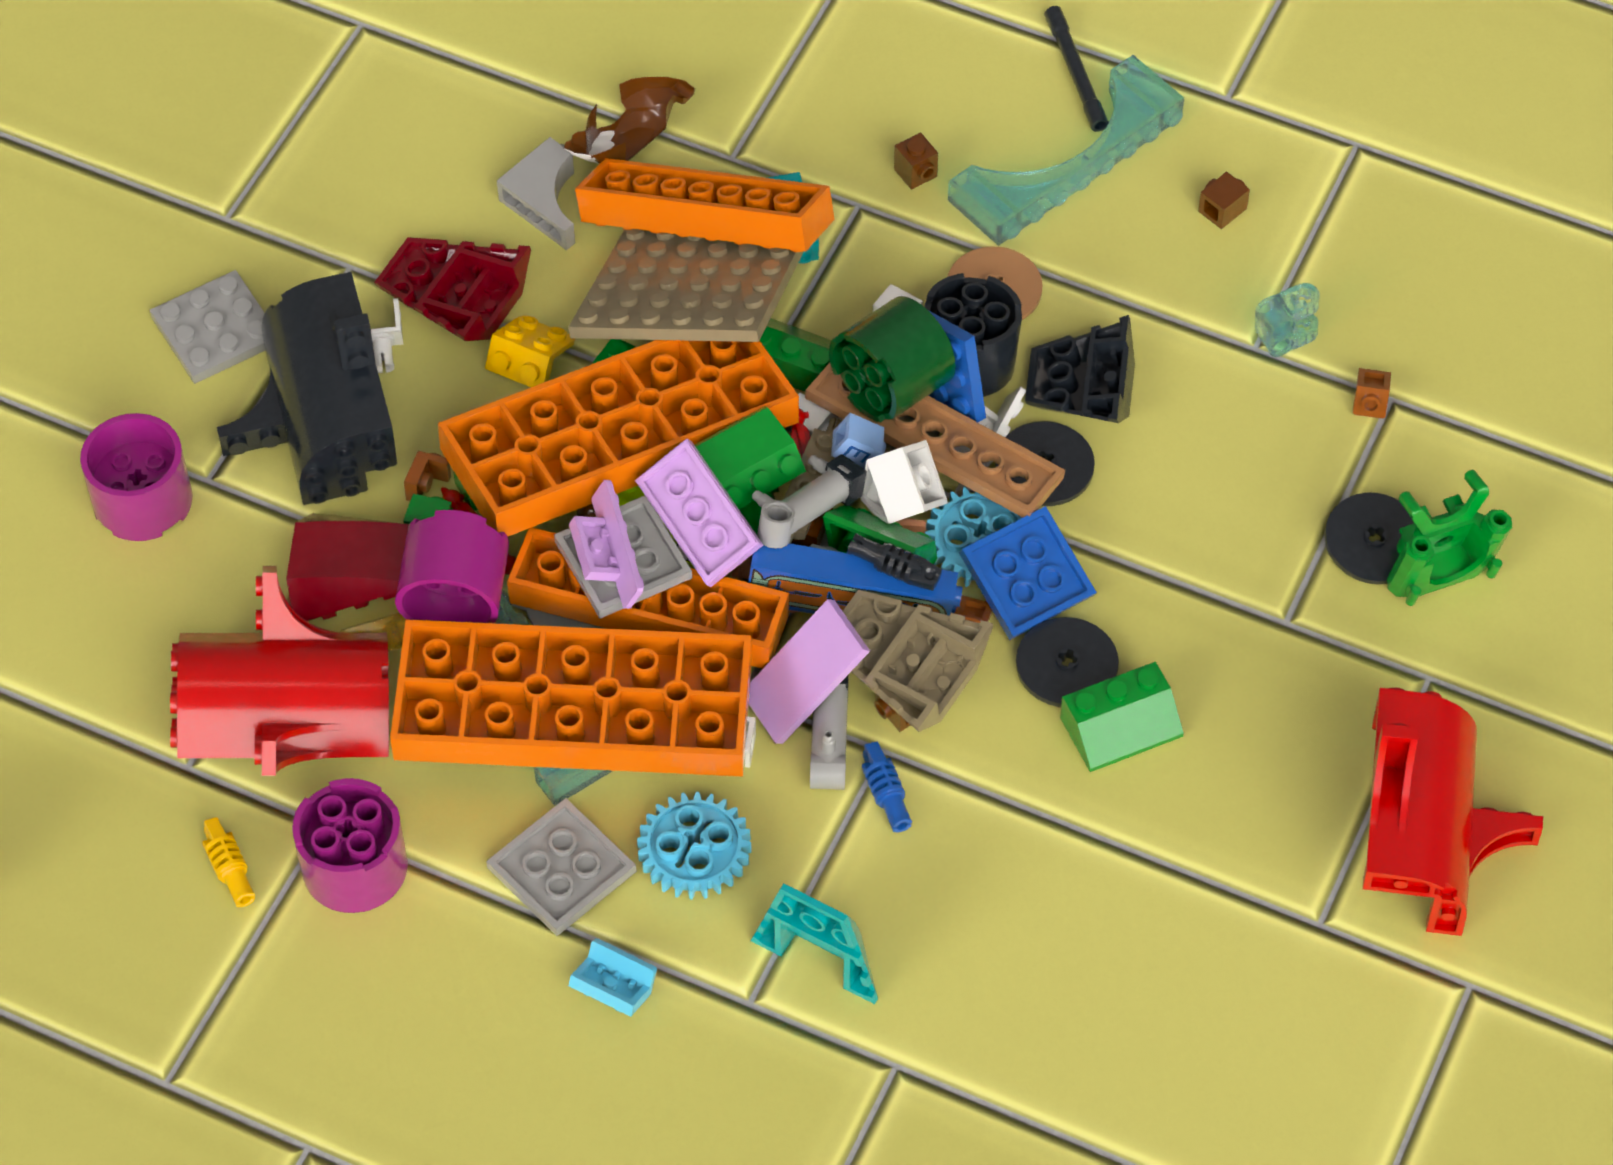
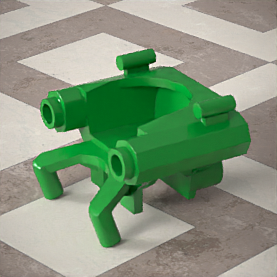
M1473 469L1467 471L1464 477L1473 489V492L1465 504L1459 494L1445 498L1442 502L1447 513L1431 517L1426 506L1420 507L1410 492H1403L1399 496V502L1408 512L1414 524L1402 527L1399 530L1401 537L1397 543V551L1400 555L1387 578L1388 590L1396 597H1407L1406 604L1409 606L1415 605L1419 596L1475 578L1487 568V577L1493 579L1503 564L1500 559L1495 557L1512 529V518L1504 510L1492 509L1486 515L1477 512L1489 495V487Z

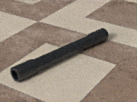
M1060 6L1049 7L1045 11L1044 16L1052 35L1056 38L1081 98L1083 110L1090 127L1094 132L1103 131L1109 126V121L1101 102L1097 99L1081 61Z

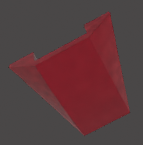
M407 237L374 283L376 287L394 298H398L402 303L464 341L490 340L492 334L496 332L523 294L531 248L530 246L519 245L518 249H506L504 244L492 243L490 247L475 246L474 242L462 241L460 245L448 244L447 240Z
M312 513L295 522L286 576L291 607L306 621L318 617L326 620L337 616V611L354 606L357 610L368 606L371 600L381 597L384 600L396 597L409 524Z

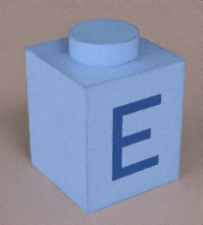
M849 413L833 430L831 456L836 458L843 454L865 470L866 460L882 455L885 452V427Z

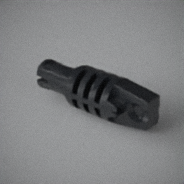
M857 533L853 536L854 542H850L847 554H852L873 563L874 568L878 572H883L906 584L934 591L942 574L941 568L917 554H912L908 550L894 546V544L884 543L881 545Z

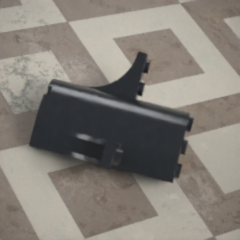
M347 272L299 284L281 295L282 301L276 306L270 305L261 325L270 368V380L267 390L259 403L246 415L234 422L217 427L223 456L239 455L246 451L265 447L272 448L279 444L288 443L303 505L320 504L326 500L343 496L351 497L368 490L365 472L382 471L397 465L393 428L375 363L367 313H362L352 272Z

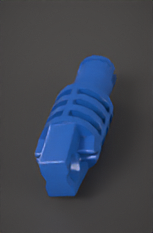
M878 742L865 744L862 755L865 763L861 767L874 800L878 806L884 808L892 831L896 833L903 832L911 827L912 820L903 802L905 790L898 778L895 766L891 758L885 757Z

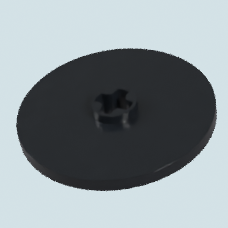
M1038 421L1019 426L1005 437L1065 470L1064 479L1042 506H1056L1070 502L1080 496L1089 486L1094 474L1095 461L1093 451L1085 438L1074 429L1056 422ZM1020 476L1010 478L1018 484L1027 482L1025 478Z
M1371 492L1352 495L1341 501L1331 512L1325 526V545L1333 562L1350 577L1369 584H1387V578L1400 555L1397 551V543L1401 537L1399 530L1402 527L1414 524V522L1396 498ZM1376 534L1381 537L1380 540H1375L1374 542L1369 540L1370 536L1373 537Z
M1072 617L1053 618L1034 626L1021 640L1016 655L1017 673L1026 690L1038 700L1056 707H1061L1062 696L1117 676L1119 666L1118 653L1111 638L1098 626ZM1067 658L1072 659V663L1070 662L1068 666L1062 665V662H1065Z

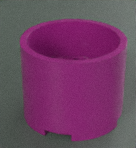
M123 414L103 422L86 438L81 450L80 462L96 519L112 531L114 536L130 541L152 540L163 536V531L171 528L179 520L183 521L186 518L192 505V488L180 439L167 422L148 414Z
M437 510L434 517L423 520L415 518L408 526L397 586L395 605L399 613L407 620L495 623L499 613L509 550V540L505 532H497L492 527L486 525V518L465 511Z
M355 778L333 780L328 782L329 786L322 788L309 798L305 797L294 815L292 832L300 868L307 890L320 904L338 912H365L377 908L390 900L405 880L408 859L399 811L393 801L382 792L381 787L372 782Z

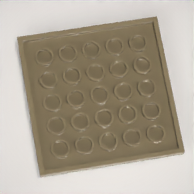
M624 229L568 327L570 338L759 342L803 252H793L790 249L764 248L752 244L738 245L734 242L722 240L708 241L705 238L680 237L677 234L651 233L647 230Z

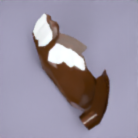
M641 77L619 84L621 102L626 108L622 116L615 123L597 129L596 104L588 117L586 130L573 134L572 139L565 143L564 149L574 156L599 164L605 158L629 161L666 129L673 104L675 102L685 104L694 95L695 88L685 80L671 77Z

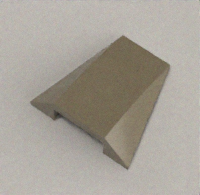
M858 590L843 610L845 616L870 650L851 672L918 732L942 721L977 671L993 629V623L981 620L980 623L965 620V616L951 613L949 616L933 612L930 607L922 605L913 607L902 604V600Z

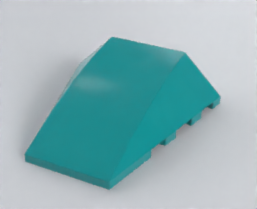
M783 883L752 937L751 942L782 956L794 936L797 935L844 959L843 989L875 1004L878 996L862 936L855 921L848 915Z

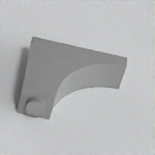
M549 137L497 180L499 201L565 250H568L575 244L574 223L563 214L557 203L561 188L574 174L573 155L564 149V144H559Z

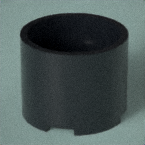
M964 273L946 277L936 283L928 292L924 307L975 336L983 397L1004 388L1013 376L1022 322V304L1017 294L1004 282L988 276L987 280L972 277L965 278Z

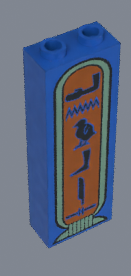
M790 543L783 548L776 549L763 545L753 553L748 583L789 593V610L814 614L827 599L835 600L843 611L858 590L902 600V604L930 607L933 612L950 616L951 613H955L957 606H960L963 589L962 586H957L958 572L942 570L934 591L906 584L883 572H878L874 568L873 563L852 554Z

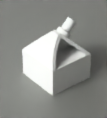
M927 440L866 460L865 470L867 473L863 494L860 498L866 507L884 522L890 524L948 504Z

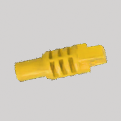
M217 817L205 820L204 833L207 840L202 841V844L218 880L227 884L237 907L251 904L255 900V894L246 877L248 867L232 832L225 833Z

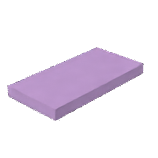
M685 439L635 480L707 586L712 587L763 546L756 533L691 440Z
M827 599L750 682L748 704L776 744H783L870 652L835 600Z

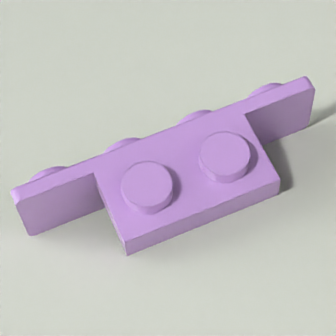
M603 480L592 496L596 517L574 516L569 523L584 579L616 582L623 608L631 609L643 592L644 582L639 574L635 561V552L631 548L628 538L627 525L620 511L618 495L614 491L612 481Z

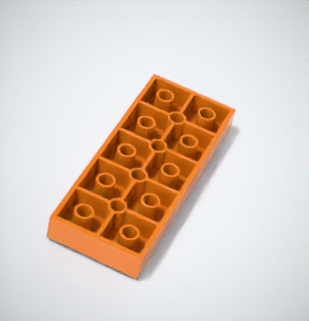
M654 340L439 422L440 450L482 517L487 519V525L497 532H505L507 537L592 504V496L603 480L612 481L616 494L638 486L635 480L685 439L691 440L695 445L764 406L770 409L784 428L799 423V395L760 340L759 342Z
M406 619L390 735L393 758L399 761L743 777L752 662L751 635Z

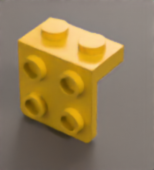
M519 316L492 334L485 369L529 387L549 381L554 359L572 347L575 338H570V334H567V331L563 328L549 327L539 323L538 319L532 316Z

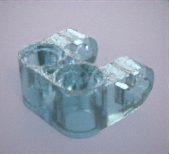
M1309 283L1295 285L1276 295L1267 297L1256 307L1255 332L1271 356H1283L1289 351L1312 342L1317 337L1318 319L1314 313L1319 308L1320 293L1314 285ZM1304 297L1306 300L1311 299V301L1306 303L1305 300L1299 301V298ZM1302 324L1304 327H1309V330L1305 331L1303 327L1298 328V325Z

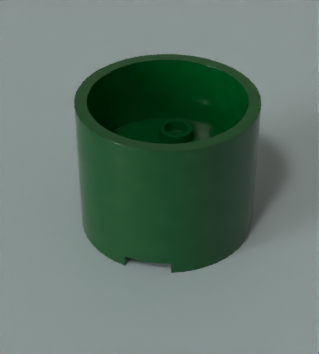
M898 296L833 338L829 345V360L834 375H841L851 392L847 398L861 413L880 423L885 419L889 420L897 417L948 383L955 374L954 352L942 326L923 305L905 296Z

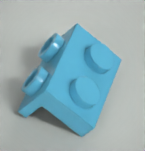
M595 938L591 942L588 957L571 974L568 986L631 1017L651 995L657 968L603 940Z

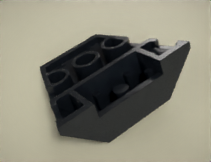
M1129 315L1120 317V322L1101 328L1100 325L1091 327V332L1075 338L1068 335L1031 348L1025 395L1026 404L1047 411L1080 415L1118 424L1128 418L1130 415L1135 369Z

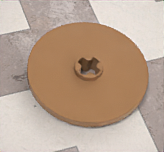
M982 247L972 250L961 256L953 264L947 276L964 273L965 278L972 277L987 280L988 276L1004 282L1017 294L1021 301L1022 320L1033 313L1042 296V278L1035 264L1025 255L1009 248Z

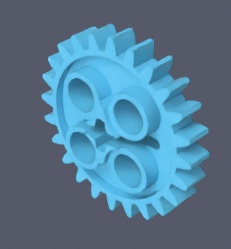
M963 487L961 497L952 491L950 492V502L948 504L939 506V509L933 508L931 510V519H927L926 530L928 531L925 534L935 540L938 559L934 565L943 563L941 566L942 570L958 572L957 580L960 577L965 578L964 584L965 587H968L974 578L959 552L963 548L996 532L995 530L1002 529L1022 517L977 492L970 494L968 489ZM973 514L978 516L979 518L970 519L966 517V515ZM960 540L963 543L960 545H956L951 543L950 541Z
M697 791L693 800H688L687 795L681 793V802L678 803L673 798L668 797V807L665 808L660 804H656L657 816L647 813V825H640L641 837L637 838V846L640 849L638 850V859L643 862V872L651 873L652 884L662 880L661 887L663 892L667 891L670 887H674L675 897L677 898L683 890L688 891L690 900H693L696 891H700L704 899L708 898V889L711 888L716 893L721 894V884L725 883L730 887L734 886L732 875L742 877V866L749 865L748 854L752 852V847L749 841L751 840L750 829H745L746 819L745 817L738 818L737 807L727 810L726 799L715 804L714 794H710L706 801L701 800L700 793ZM686 822H694V823H696V824L693 825V826H685V825H683V824L686 823ZM716 838L725 839L722 843H715L712 840ZM672 847L677 849L674 852L663 851L666 848ZM697 864L706 865L703 869L693 868Z

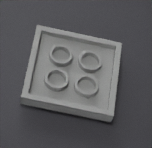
M236 270L150 309L152 320L194 384L265 351L261 329L265 313Z
M642 496L619 506L623 520L627 525V534L631 548L635 552L637 568L644 582L643 592L635 603L692 579V570L647 497ZM570 528L554 534L557 547L599 619L623 609L616 582L584 579Z
M567 798L486 861L487 868L556 936L561 934L637 872L636 864Z

